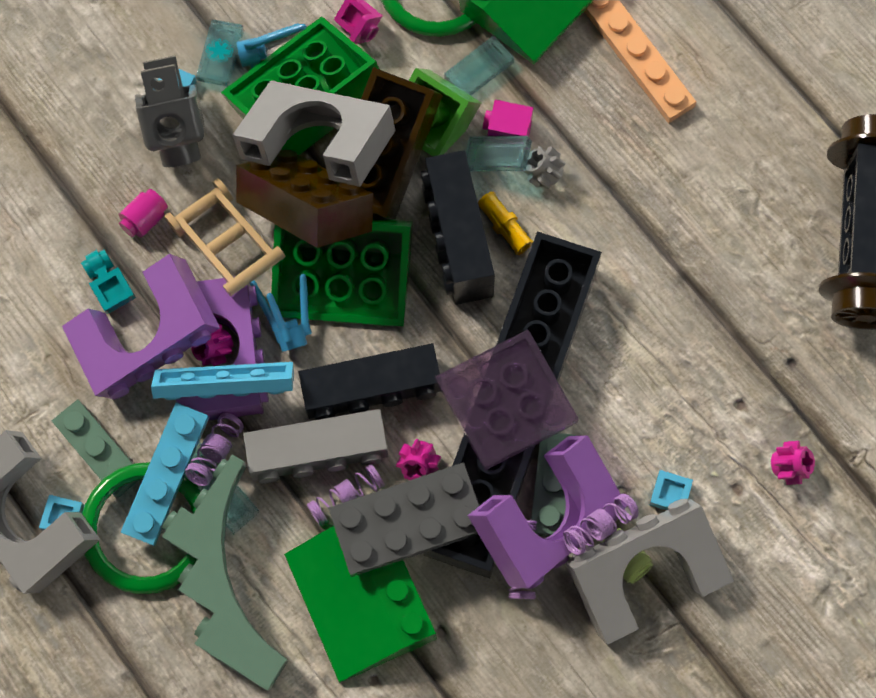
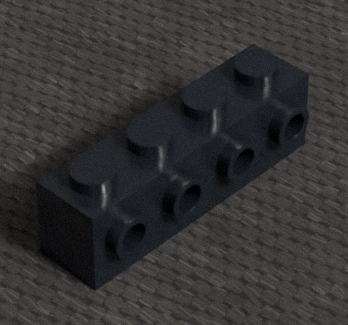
M433 343L298 371L308 419L315 418V420L331 418L335 417L336 413L349 411L350 414L366 412L369 410V406L383 404L384 407H393L403 403V399L416 397L417 400H426L435 397L437 392H442V380Z

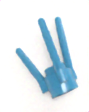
M297 23L257 38L237 41V49L242 67L250 66L252 69L263 59L267 58L266 43L306 29V25Z
M300 275L301 325H298L297 319L284 322L273 294H267L269 307L256 281L250 282V286L255 285L257 300L275 334L277 344H280L281 351L291 350L308 344L306 335L312 334L308 316L306 275Z

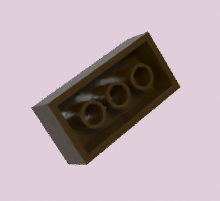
M375 67L372 69L361 100L390 105L396 131L360 187L373 193V213L386 218L396 219L443 95L435 90Z
M280 150L270 166L255 162L236 165V202L317 248L372 232L373 193L359 186L329 180L327 169L317 165L315 161L307 160L297 155L296 151Z

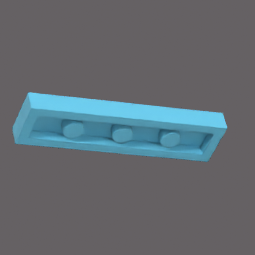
M293 362L155 369L151 385L153 399L176 400L181 397L191 396L211 398L216 395L233 394L235 396H246L250 393L261 392L281 394L285 391H293L294 366Z
M175 403L121 533L150 545H156L162 531V526L167 519L185 476V469L192 460L208 422V415Z

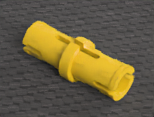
M494 191L488 192L480 198L478 206L494 224L493 230L496 234H501L516 255L527 251L532 246L533 240L529 238L517 223L518 217L515 213L509 212Z

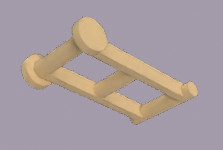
M217 178L212 182L215 187L212 191L175 217L169 212L164 218L179 238L186 234L227 283L223 285V288L231 297L286 256L279 246L272 250L230 203L233 200L231 193L224 183ZM219 202L237 223L205 245L188 223ZM246 233L265 255L233 277L215 255Z

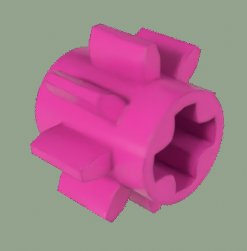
M218 324L220 329L211 334L209 341L202 345L191 347L193 356L197 360L202 361L203 366L226 363L225 355L232 353V337L228 331L222 329L221 324Z
M415 439L412 447L408 444H403L396 467L401 468L405 479L413 480L437 472L441 456L436 455L432 443Z
M799 441L784 442L783 447H776V451L771 457V468L779 480L785 479L786 485L802 484V479H809V475L813 473L815 458L807 446L800 447Z

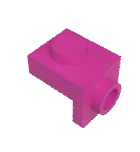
M345 0L333 20L351 34L349 39L357 45L364 42L368 43L376 36L379 30L377 25L383 15L364 0Z

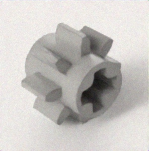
M538 146V149L529 152L525 158V167L523 168V172L529 175L527 181L536 187L543 184L545 187L550 188V185L556 184L561 179L563 166H565V162L559 158L561 154L551 146L547 151L543 147Z

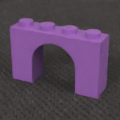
M168 254L142 272L160 310L158 331L153 340L142 350L134 353L126 351L121 345L106 313L88 308L62 326L95 396L110 398L111 400L125 396L129 393V388L137 382L151 379L154 376L155 369H159L165 364L177 362L184 356L183 352L192 346L206 343L211 339V334L220 329L185 259Z
M224 278L197 281L217 323L230 328L239 337V352L232 365L265 363L263 349L257 350L256 338L262 337L259 317H253L252 306L258 305L255 285L250 286L248 284L230 297L223 288V285L227 283ZM268 392L250 393L246 396L226 394L216 395L211 398L191 396L176 399V403L208 415V421L218 420L222 413H230L236 417L263 414V402H269Z
M588 435L568 436L544 455L564 491L566 501L563 521L551 536L543 539L531 529L512 495H493L468 515L509 587L532 589L544 581V575L552 568L565 564L569 560V554L572 553L564 543L563 532L571 526H579L582 519L597 509H603L605 504L613 503L615 497L621 494ZM621 500V503L625 509L627 507V504ZM607 506L605 511L616 521L618 517L614 506ZM584 521L581 528L589 533L586 521ZM573 528V530L580 534V529ZM582 531L584 538L590 543L589 537ZM570 533L572 543L576 548H580L578 541Z

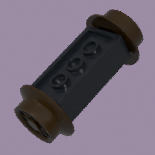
M868 114L847 120L842 126V138L833 142L827 149L828 160L836 167L844 170L838 275L823 280L819 284V293L823 298L832 302L831 319L835 323L849 328L876 330V114Z

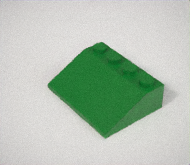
M459 0V5L462 13L534 65L594 0Z
M321 16L221 93L240 117L244 119L270 81L361 99L373 67L379 69L376 60ZM313 126L300 130L286 141L281 150H293L297 152V155H300L334 128L329 126Z
M373 218L372 232L318 248L274 224L273 249L279 246L286 256L272 266L271 293L275 298L282 317L301 319L300 275L305 274L307 279L309 320L404 327L413 221Z
M334 526L284 554L339 683L437 640L434 627L403 560L351 577Z

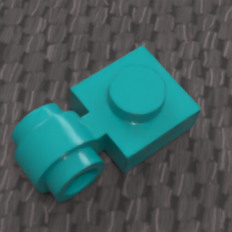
M105 249L100 252L95 250L85 256L86 260L82 261L81 264L90 279L97 277L89 285L107 315L136 299L119 267L109 271V269L114 267V264Z

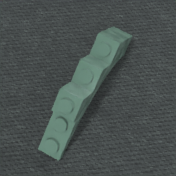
M232 454L228 461L223 459L215 469L213 477L216 480L209 491L204 488L196 498L193 506L197 509L194 514L183 507L180 508L178 513L172 511L162 526V529L165 530L162 537L197 559L194 566L189 563L181 573L178 582L182 585L178 591L214 613L211 619L205 616L194 633L198 637L195 645L265 690L270 691L289 660L271 647L248 621L235 597L227 571L225 553L227 515L234 491L247 468L243 460Z

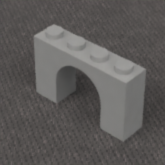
M270 81L233 133V138L240 159L270 166L286 141L298 131L313 126L336 128L339 131L323 154L329 180L360 187L396 130L390 105Z
M5 430L0 435V564L10 574L9 580L15 589L23 594L40 593L100 541V538L81 512H64L37 537L29 541L19 538L11 530L5 516V502L8 492L13 484L42 458L23 432Z
M692 499L677 500L668 506L667 511L657 516L655 514L644 516L636 522V526L626 531L617 530L613 532V534L604 539V542L594 547L586 546L584 553L581 555L572 554L573 557L569 558L566 562L597 635L607 645L639 629L625 598L622 583L623 575L629 562L635 555L647 548L662 546L673 549L681 563L691 589L702 597L734 582L702 506Z

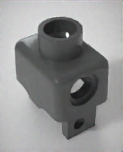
M176 55L143 62L144 70L141 71V76L146 94L135 95V108L145 147L149 151H159L162 166L167 168L183 166L200 160L201 155L198 142L204 137V118L196 85L183 86ZM165 117H173L180 124L177 127L168 128L161 124L160 120Z

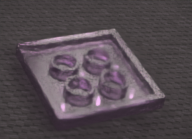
M529 330L435 376L440 390L484 470L517 455L577 424L579 421L578 416Z

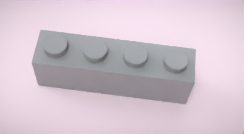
M380 409L243 433L249 474L253 481L259 480L261 484L276 482L280 480L279 476L293 474V477L296 478L307 477L314 474L313 470L327 468L330 472L347 469L348 464L361 462L364 466L369 464L375 465L381 463L382 458L389 457Z

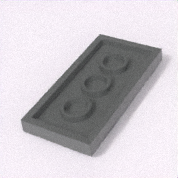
M464 463L328 507L351 577L479 535L468 517L479 505Z

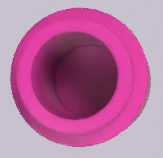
M148 189L145 193L141 192L118 214L121 219L119 226L130 237L137 235L142 238L165 216L164 211L168 208V205L158 193Z

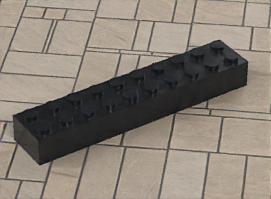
M538 231L535 235L452 465L464 463L479 506L493 495H512L517 503L599 268L602 254L600 251ZM479 535L423 553L428 558L489 579L495 566V561Z

